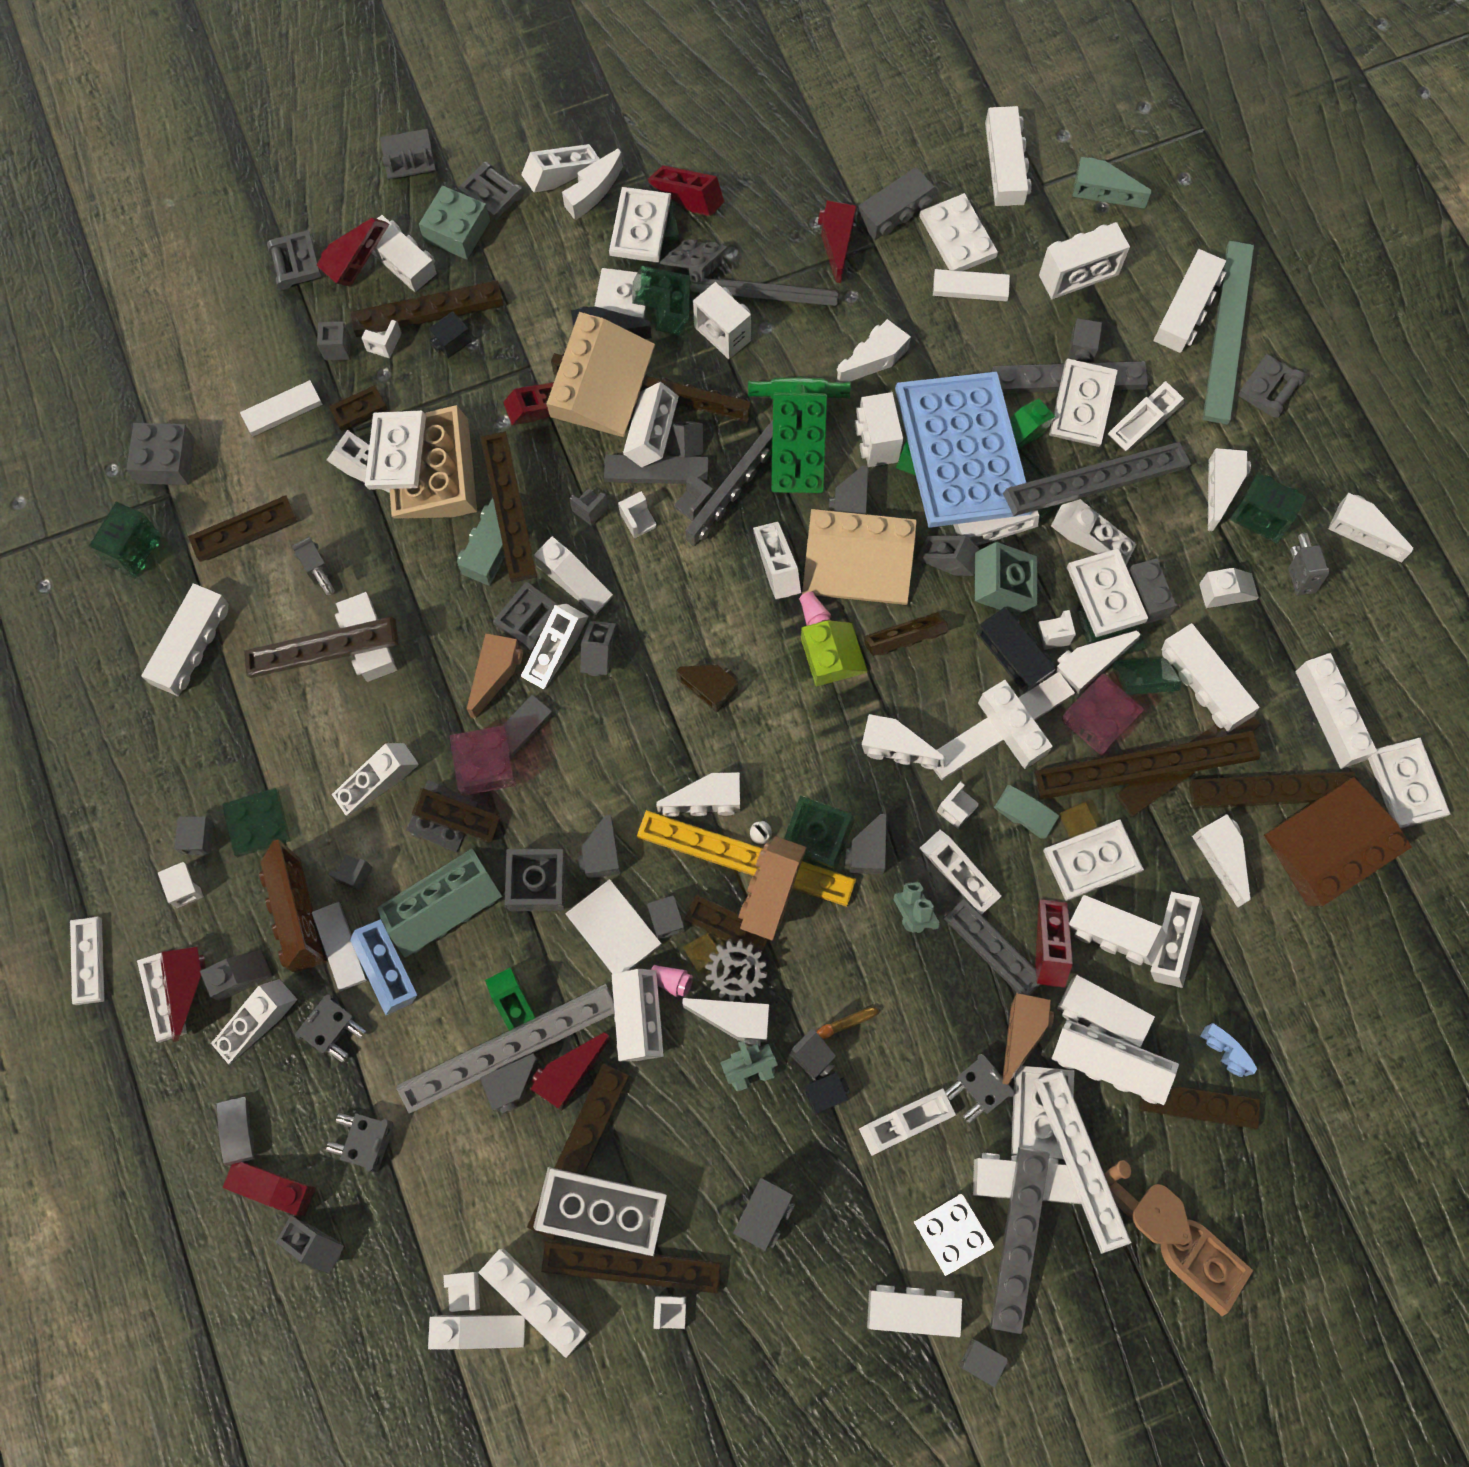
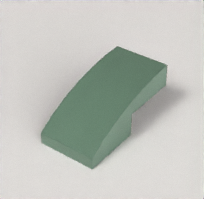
M1007 785L994 807L1013 823L1022 824L1040 839H1046L1059 817L1051 809L1011 785Z

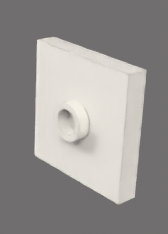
M602 268L595 306L644 319L651 284V274Z

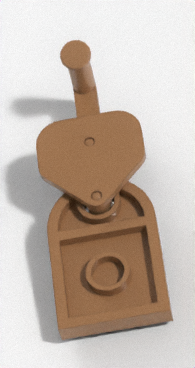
M1120 1161L1117 1165L1106 1171L1104 1176L1116 1205L1134 1221L1136 1227L1153 1243L1161 1245L1162 1256L1171 1271L1221 1316L1229 1313L1253 1270L1203 1225L1193 1220H1188L1182 1201L1167 1187L1160 1184L1153 1185L1147 1190L1141 1201L1138 1202L1116 1182L1120 1178L1126 1179L1131 1175V1167L1126 1161Z

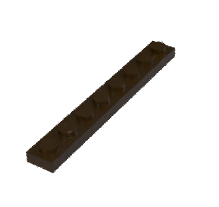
M553 354L551 364L555 375L558 373L564 354ZM647 374L644 377L640 392L661 382L679 396L677 401L679 406L744 422L749 421L751 402L743 397H730L722 395L715 390L706 391L698 389L691 384L681 385L673 383L667 378L657 379L649 377Z
M1249 731L1037 770L1034 776L1040 800L1256 761L1259 760L1261 755L1254 733Z

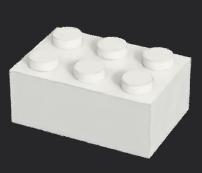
M1117 222L1108 226L1101 225L1094 231L1086 234L1079 233L1072 239L1064 242L1057 241L1047 248L1039 276L1050 298L1055 299L1119 275L1130 246Z

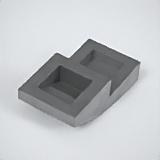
M246 1097L217 1103L218 1131L224 1165L227 1166L254 1159V1133L250 1128L249 1101Z

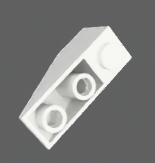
M888 319L881 326H875L870 333L869 339L865 343L860 342L855 348L853 355L848 360L844 359L837 368V382H850L892 367L908 351L911 337Z
M1081 499L1061 505L1051 525L1069 541L1097 554L1119 549L1125 565H1127L1136 546L1135 542Z
M869 714L862 741L864 753L868 757L882 760L883 757L892 758L895 762L905 765L910 764V762L919 763L927 769L945 768L944 756L899 721Z
M385 743L332 796L344 814L349 816L401 782L419 764L405 743Z
M711 773L658 801V813H663L664 816L669 817L678 816L679 812H690L692 816L707 815V812H718L722 816L734 815V812L740 811L739 773Z
M280 979L259 985L211 1044L224 1060L231 1064L282 1019L297 1001V998Z

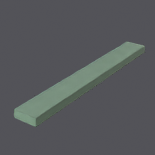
M1229 241L1227 244L1226 263L1223 270L1226 274L1221 284L1202 419L1205 421L1228 425L1231 419L1254 245L1234 241Z

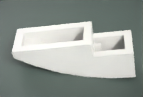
M619 149L577 173L579 182L562 192L564 207L575 220L592 209L606 195L616 181L622 169V158Z
M1165 381L1148 398L1145 397L1108 435L1127 452L1184 404V398Z
M940 1089L859 1128L871 1156L956 1114L944 1089Z

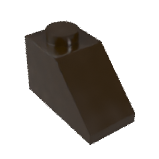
M719 665L682 666L676 670L677 680L716 713L738 691V678L728 668L722 669Z

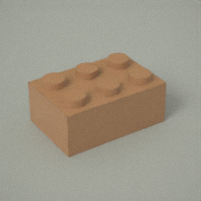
M777 836L773 838L770 844L765 843L756 862V866L760 867V869L757 868L747 889V892L751 894H748L738 918L743 919L740 929L773 940L781 924L807 847Z

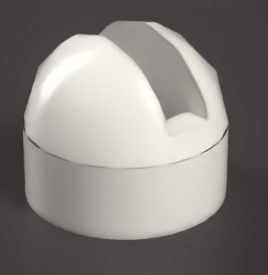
M758 821L751 826L750 837L753 842L765 844L771 839L772 829L767 822ZM757 826H760L767 834L765 837L756 828Z

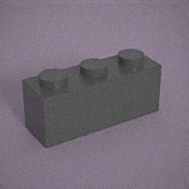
M915 167L858 206L857 221L874 240L882 235L886 236L898 224L909 221L913 214L921 209L928 208L933 201L935 187Z

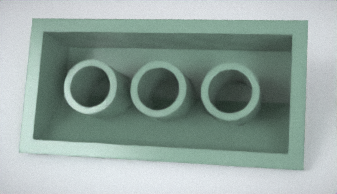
M470 849L377 907V910L387 933L406 958L410 954L419 952L432 940L444 936L448 930L459 923L468 921L478 911L490 907L502 895L474 850Z

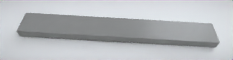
M604 984L397 1085L396 1089L410 1114L479 1080L482 1076L516 1062L614 1014V1000L607 985Z

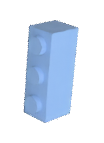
M381 919L354 930L350 941L385 1015L412 1004L417 994Z

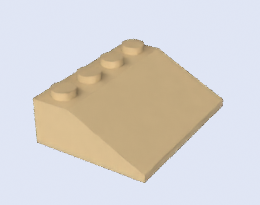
M579 312L547 401L550 417L624 437L655 344L606 319Z
M457 405L426 412L418 488L390 489L392 517L443 518L477 512L468 418Z
M811 509L802 594L811 591L814 592L815 596L907 605L916 520Z

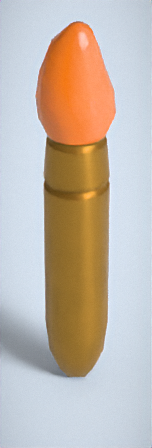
M876 1007L866 1008L839 1019V1021L826 1024L816 1032L822 1039L829 1038L834 1033L875 1017L879 1009Z

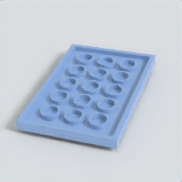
M997 372L900 382L896 384V395L928 527L1031 515L1033 511L1013 516L1003 495L1006 488L1024 484L1026 480Z

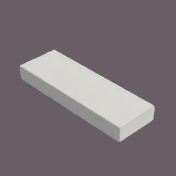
M935 269L933 296L1008 301L1010 275Z
M309 380L240 412L253 437L323 404Z
M336 902L312 912L338 990L343 991L368 981L350 941L352 935L341 904Z
M92 917L70 920L72 1004L82 1005L104 1002L102 918Z
M161 953L137 960L156 1042L159 1043L172 1039L160 965ZM185 1024L183 1026L181 1035L187 1034Z

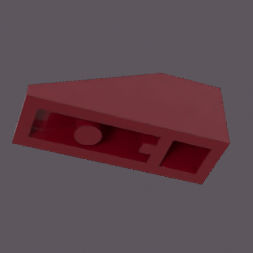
M662 165L648 178L649 184L661 192L671 193V198L693 213L711 216L725 202L717 176Z
M827 200L825 210H820L818 225L822 226L821 237L835 281L841 283L855 220L856 205Z
M370 218L330 243L322 252L317 266L336 284L351 287L390 224L383 220Z
M554 382L513 389L503 402L511 425L534 422L549 417L547 401Z
M1040 899L1038 904L1035 961L1037 984L1065 987L1073 964L1068 904Z
M197 947L161 953L160 965L172 1042L179 1041L201 977L200 971L206 969L204 955L198 954Z
M603 1032L550 1062L544 1069L540 1067L530 1081L533 1083L530 1089L562 1111L610 1041V1036Z
M244 1162L231 1165L222 1187L295 1216L306 1215L316 1189L314 1186Z

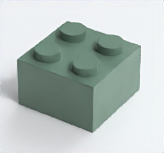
M442 186L421 219L419 228L424 242L468 259L488 226L490 218L486 203Z
M998 542L975 552V602L999 610L1006 607L1009 612H1013L1016 615L1036 606L1037 556Z

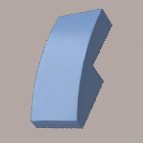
M1213 1023L1205 1026L1200 1037L1207 1040L1206 1044L1212 1049L1219 1052L1226 1051L1221 1062L1228 1065V1071L1239 1077L1255 1074L1257 1068L1254 1062L1233 1037Z

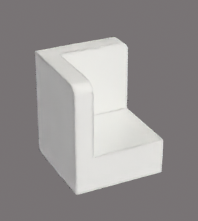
M391 320L387 331L375 333L365 330L362 341L366 350L390 358L401 336L398 322Z
M642 491L618 502L620 514L634 539L656 528V522L647 508V501Z
M1069 610L1063 611L1060 618L1040 621L1038 623L1044 650L1068 646L1076 635Z
M962 782L953 789L937 810L941 816L957 829L978 807V803L963 791L965 785Z
M184 862L158 872L167 901L174 907L179 908L204 897L201 888L193 883L187 864Z
M478 1272L444 1275V1288L448 1287L449 1310L451 1312L480 1309Z
M656 1296L654 1329H685L686 1297Z

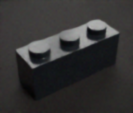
M1004 607L979 625L976 634L1024 694L1052 676L1055 670L1053 660L1047 653L1043 654L1038 648L1034 636L1029 632H1025L1015 613L1009 612Z

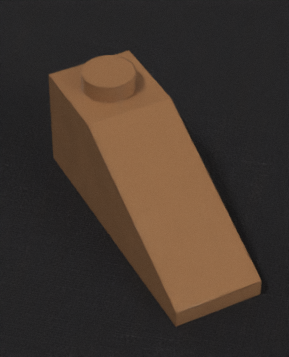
M485 634L467 705L470 717L477 718L514 674L516 664H521L523 649H520L517 639Z
M1016 993L1010 1009L1002 1084L1008 1085L1040 1042L1046 1029H1051L1054 1019V1012L1050 1011L1051 1000Z

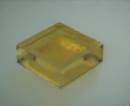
M1086 802L1059 814L1070 839L1097 828Z
M708 933L683 947L697 973L705 969L706 963L714 962L709 957L711 952L719 953Z

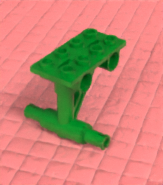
M800 376L795 378L774 377L771 381L748 380V397H771V400H773L772 492H823L827 398L850 399L851 382H828L825 378H804Z

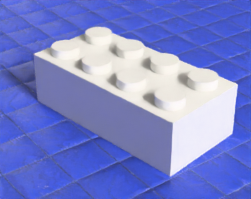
M548 1167L533 1227L537 1231L653 1256L667 1195L661 1192Z

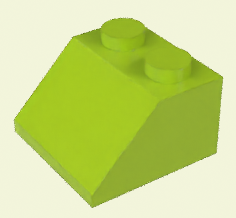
M827 620L802 627L801 641L816 687L867 673L852 623Z

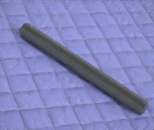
M704 278L700 283H693L692 281L690 283L692 292L703 293L716 282L722 288H727L732 296L833 306L837 305L839 295L836 290Z

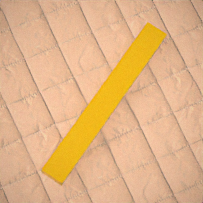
M647 810L644 814L637 834L639 839L752 876L755 875L757 868L760 869V867L756 866V862L763 848ZM802 861L793 889L847 907L856 879Z

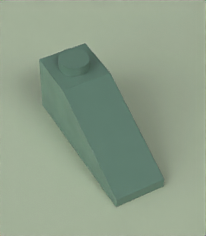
M1080 158L1072 197L1146 208L1151 195V189L1106 161L1095 158Z

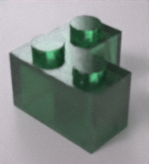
M646 266L640 267L633 280L632 304L656 308V331L680 335L688 323L690 275Z

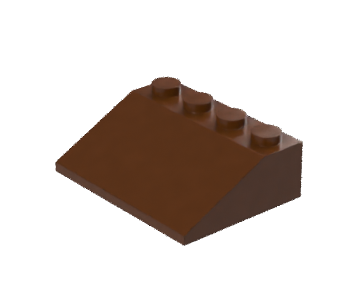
M1351 777L1264 834L1307 906L1326 905L1412 848L1397 822L1354 777Z
M279 839L274 840L261 860L262 871L259 872L262 886L264 888L267 887L269 897L265 901L269 913H273L275 924H272V931L275 939L280 940L282 950L278 951L281 965L295 973L327 962L320 935L312 915L314 911L301 859Z

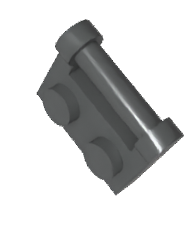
M488 162L482 163L458 187L459 193L486 203L488 214L495 221L515 201H519L525 192L523 187L519 184L514 185L495 171L493 165ZM484 178L491 179L493 182H495L504 190H506L507 193L504 194L496 187H494L492 184H490L488 181H486Z
M309 230L275 238L267 242L268 251L273 257L277 273L276 284L279 289H288L293 284L321 277ZM287 248L293 272L290 273L286 272L282 256L283 249Z
M1266 354L1242 387L1238 396L1268 415L1279 417L1283 411V405L1295 388L1304 382L1306 376L1300 370H1293ZM1281 378L1288 381L1274 401L1267 399Z
M525 582L496 616L493 623L511 638L517 639L522 647L531 652L536 646L535 642L541 636L554 607L558 604L531 584ZM543 606L548 609L528 635H524L522 630Z

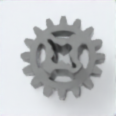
M729 939L726 948L721 944L717 945L718 954L710 953L709 957L714 962L706 963L705 968L712 970L711 973L706 975V980H714L711 990L719 988L721 990L720 998L725 994H729L730 1002H733L735 996L739 995L741 1001H745L746 993H749L752 997L756 995L754 987L762 989L764 984L759 978H766L767 972L762 971L761 968L766 966L767 963L764 960L759 961L758 958L762 952L759 950L754 953L752 951L753 943L744 947L743 939H739L737 945H733L732 940ZM732 952H741L746 956L743 958L736 957ZM721 959L725 968L724 972L719 976L717 968ZM732 964L735 967L744 965L740 973L741 976L737 973L729 975ZM752 965H754L755 977L751 981L748 975V969L751 968ZM727 984H738L740 988H731Z

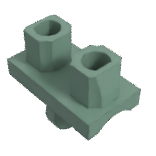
M919 882L905 884L902 893L894 894V902L903 916L902 924L907 931L921 933L924 928H939V921L933 912L934 906L930 900L924 897L923 887Z
M744 1040L738 1042L740 1051L730 1054V1059L720 1062L728 1084L732 1083L736 1091L748 1088L750 1085L748 1077L758 1073L760 1080L763 1081L774 1078V1067L777 1066L769 1044L758 1047L756 1044L747 1048Z

